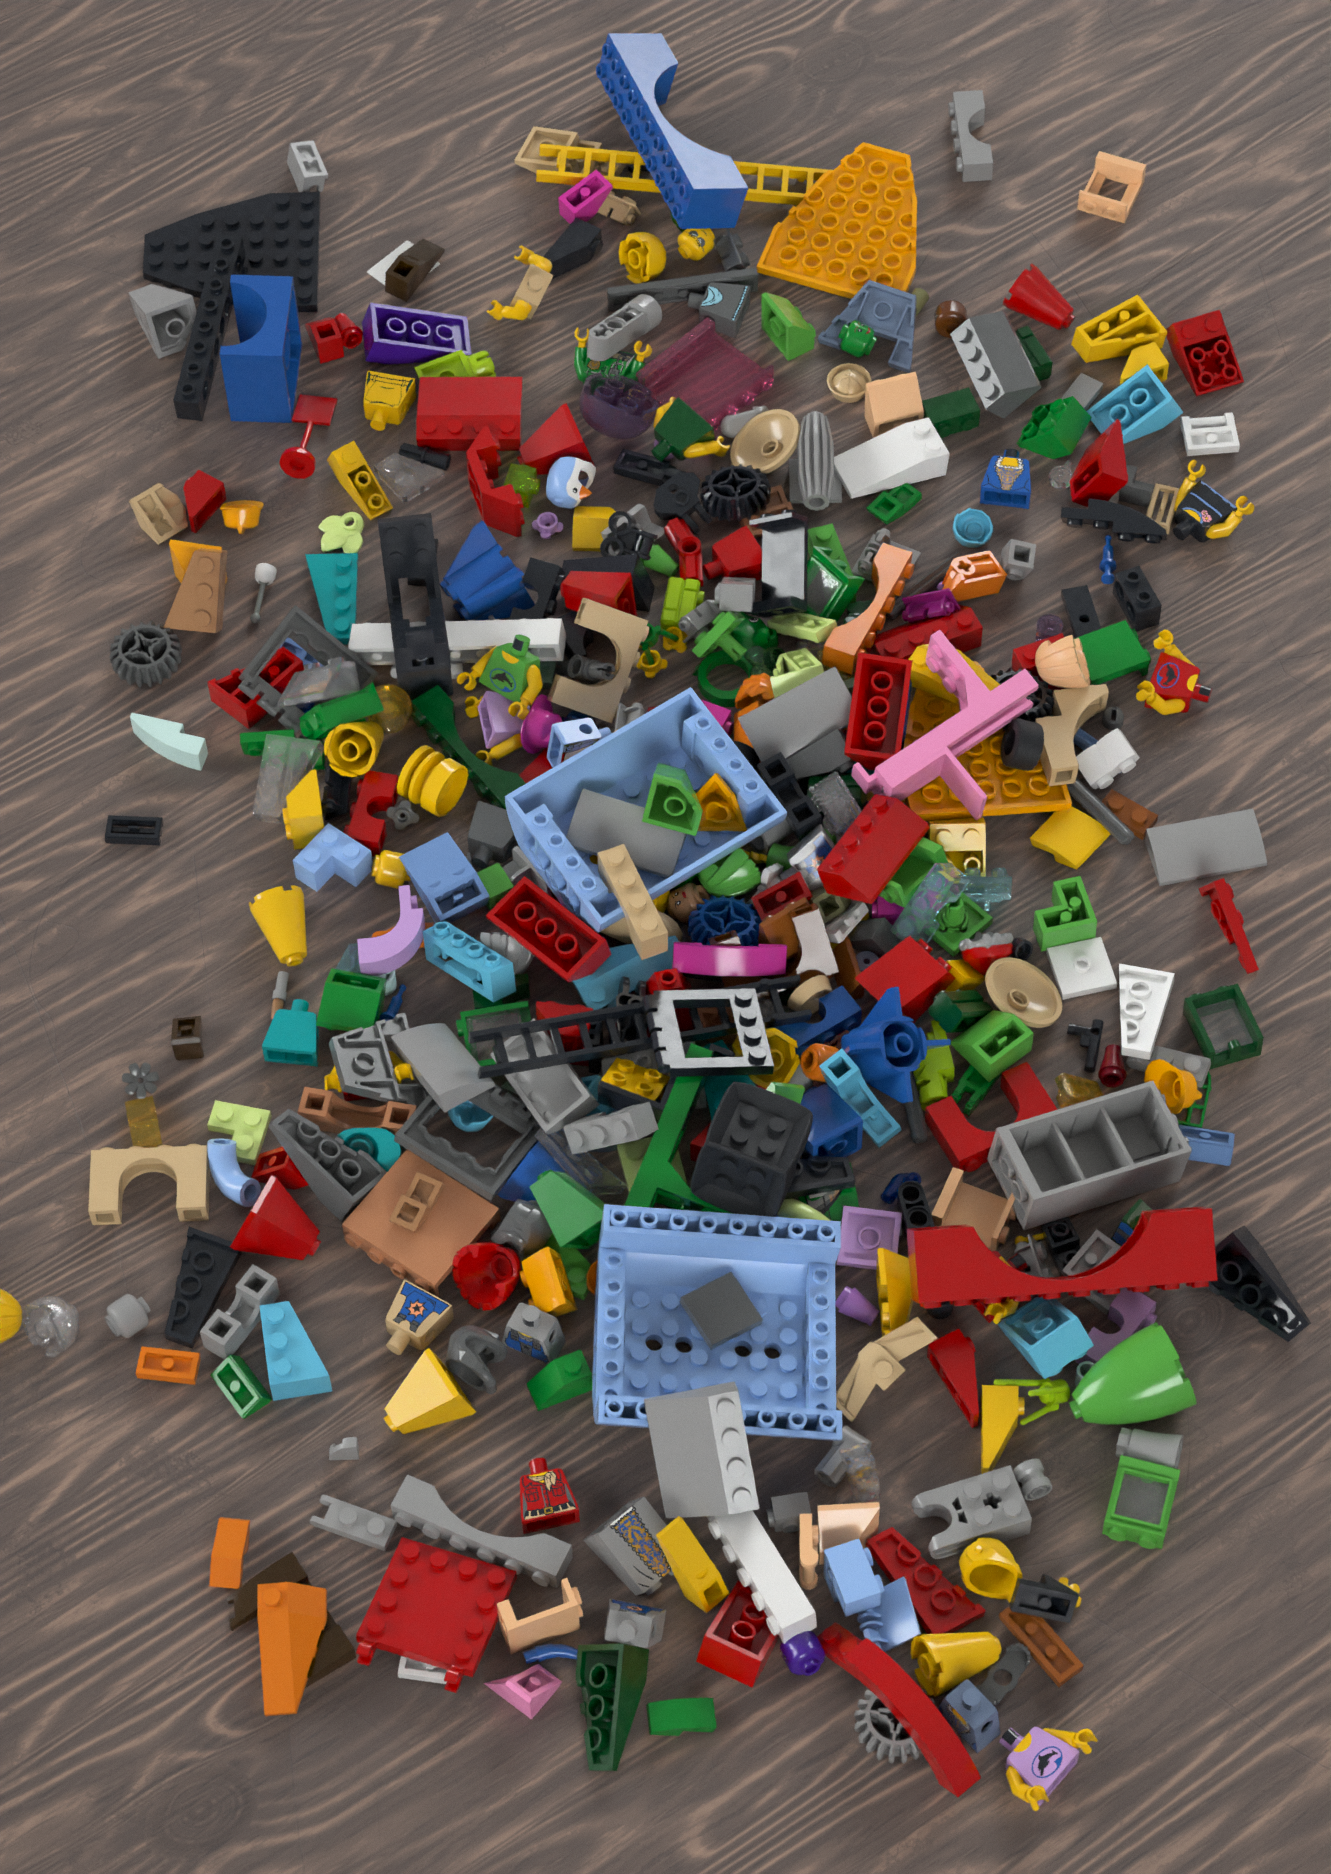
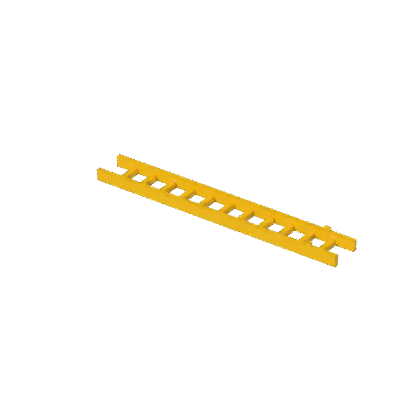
M540 144L539 156L557 157V168H559V171L537 170L536 182L576 185L590 174L592 160L609 162L608 176H602L612 184V189L661 193L654 180L639 179L640 165L646 164L638 152ZM566 159L585 160L583 174L565 172ZM734 161L740 174L758 175L757 189H748L745 201L789 204L796 207L803 200L804 194L788 192V179H797L799 182L807 180V192L813 186V181H817L828 171L827 169ZM616 163L634 164L633 178L615 177ZM764 176L782 178L781 191L763 190Z

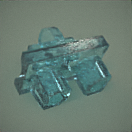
M967 868L965 870V875L961 879V891L973 902L983 903L984 911H990V903L1011 900L1012 876H1008L1005 868H994L991 870V877H981L980 870L977 868Z

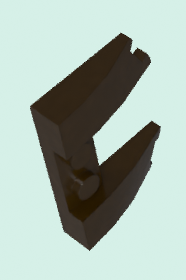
M293 1552L271 1564L227 1597L228 1604L234 1603L235 1618L228 1619L231 1631L258 1616V1584L292 1582L312 1586L308 1575ZM328 1610L327 1622L324 1630L321 1631L317 1643L318 1650L315 1658L312 1659L305 1688L356 1658L353 1645L340 1625L336 1624Z

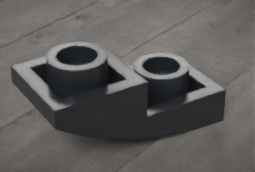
M1068 1216L1041 1225L1045 1242L1060 1277L1064 1276L1061 1273L1062 1270L1081 1249L1080 1238Z

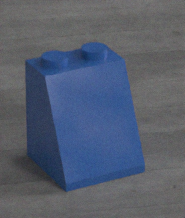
M827 1083L808 1089L804 1093L800 1104L813 1113V1122L802 1153V1159H808L809 1156L847 1157L861 1150L862 1118Z

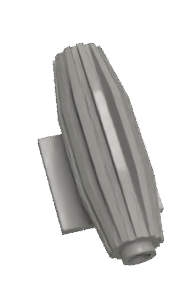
M813 411L804 416L801 422V431L797 443L798 459H789V492L791 503H804V506L808 507V509L818 511L828 507L829 503H842V482L834 470V442L827 416L818 411Z

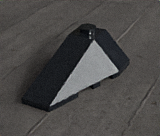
M1245 1225L1231 1232L1215 1246L1218 1281H1209L1208 1289L1234 1303V1307L1240 1311H1246L1258 1319L1260 1324L1287 1342L1291 1341L1311 1324L1268 1254Z

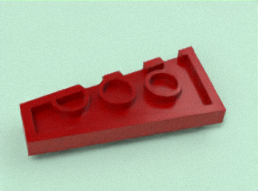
M893 1527L867 1539L866 1548L869 1549L871 1555L892 1583L901 1577H905L916 1618L927 1634L953 1633L984 1616L986 1610L978 1603L975 1605L965 1596L966 1592L958 1585L954 1586L935 1564L930 1565L923 1559L921 1552Z

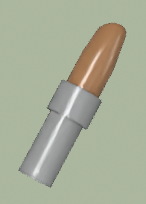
M285 971L278 972L275 990L272 995L271 1019H273L277 1010L283 1009V1005L286 1002L289 974Z

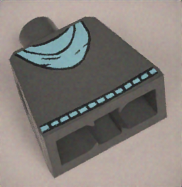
M712 282L708 285L704 295L691 292L688 299V307L699 310V323L702 326L736 338L750 305V286Z

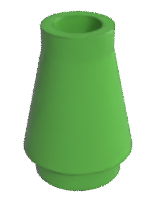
M658 544L652 545L649 554L651 556L650 561L640 558L644 567L668 577H674L679 570V564Z

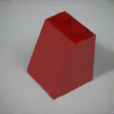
M909 935L858 974L855 979L878 1001L887 989L899 987L902 1016L910 1017L914 1020L911 1022L915 1023L933 1004L934 996L940 991L946 990L956 978L949 972L952 967L941 956L936 960L930 955L933 949L923 939L920 938L917 942Z

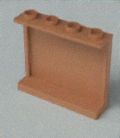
M407 1149L343 1222L342 1227L344 1239L351 1247L364 1250L371 1260L377 1264H385L398 1278H406L414 1285L438 1297L439 1285L455 1268L452 1266L454 1256L457 1255V1251L466 1245L476 1243L488 1227L493 1230L496 1224L501 1222L498 1207ZM420 1172L442 1182L445 1187L422 1226L414 1233L390 1222L389 1219L401 1195H406L416 1173Z

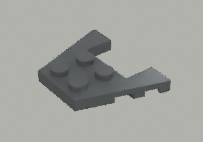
M405 1013L398 1014L394 1019L385 1021V1019L377 1021L374 1026L365 1029L360 1027L331 1038L329 1047L343 1092L384 1102L393 1101L417 1105V1108L429 1095L422 1084H398L386 1045V1041H392L391 1036L410 1029Z

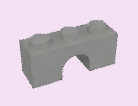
M724 577L722 582L718 583L717 587H715V604H720L719 610L752 612L753 602H755L756 578Z
M650 1102L628 1106L606 1115V1112L584 1116L563 1127L572 1154L639 1140L659 1129Z
M253 1264L235 1286L236 1296L230 1308L225 1313L217 1309L200 1331L204 1348L224 1360L237 1351L261 1320L259 1306L273 1304L280 1295L277 1278Z

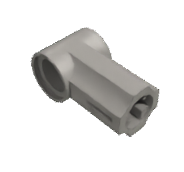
M847 1425L842 1428V1440L833 1441L832 1448L815 1468L814 1474L828 1487L836 1488L847 1474V1471L854 1464L858 1465L865 1458L871 1448V1441Z

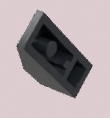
M576 217L543 256L552 263L550 274L554 275L552 279L588 263L595 254H599L603 247L602 231L600 228Z

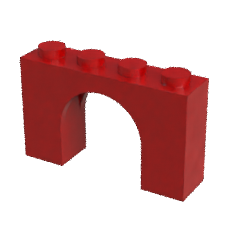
M1028 1062L1002 1072L1000 1087L1017 1114L1014 1123L1058 1110ZM952 1096L926 1107L925 1122L953 1167L964 1172H973L981 1164L988 1162V1154L996 1131H983L972 1126L966 1120Z

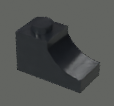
M571 611L556 618L563 621L566 632L564 653L569 661L577 654L587 657L585 649L590 643L594 642L592 629L574 623L578 613L576 611Z

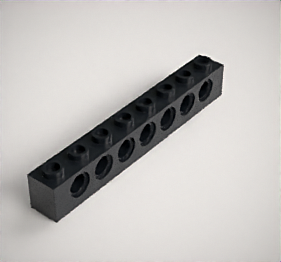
M217 235L173 399L177 418L196 421L203 420L220 356V348L223 345L233 307L230 285L231 275H241L246 257L242 237Z

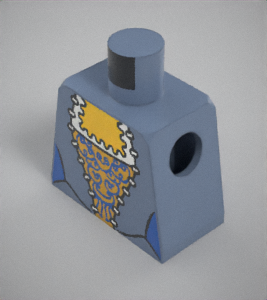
M968 1679L950 1692L937 1708L946 1721L977 1754L1001 1733L997 1709Z

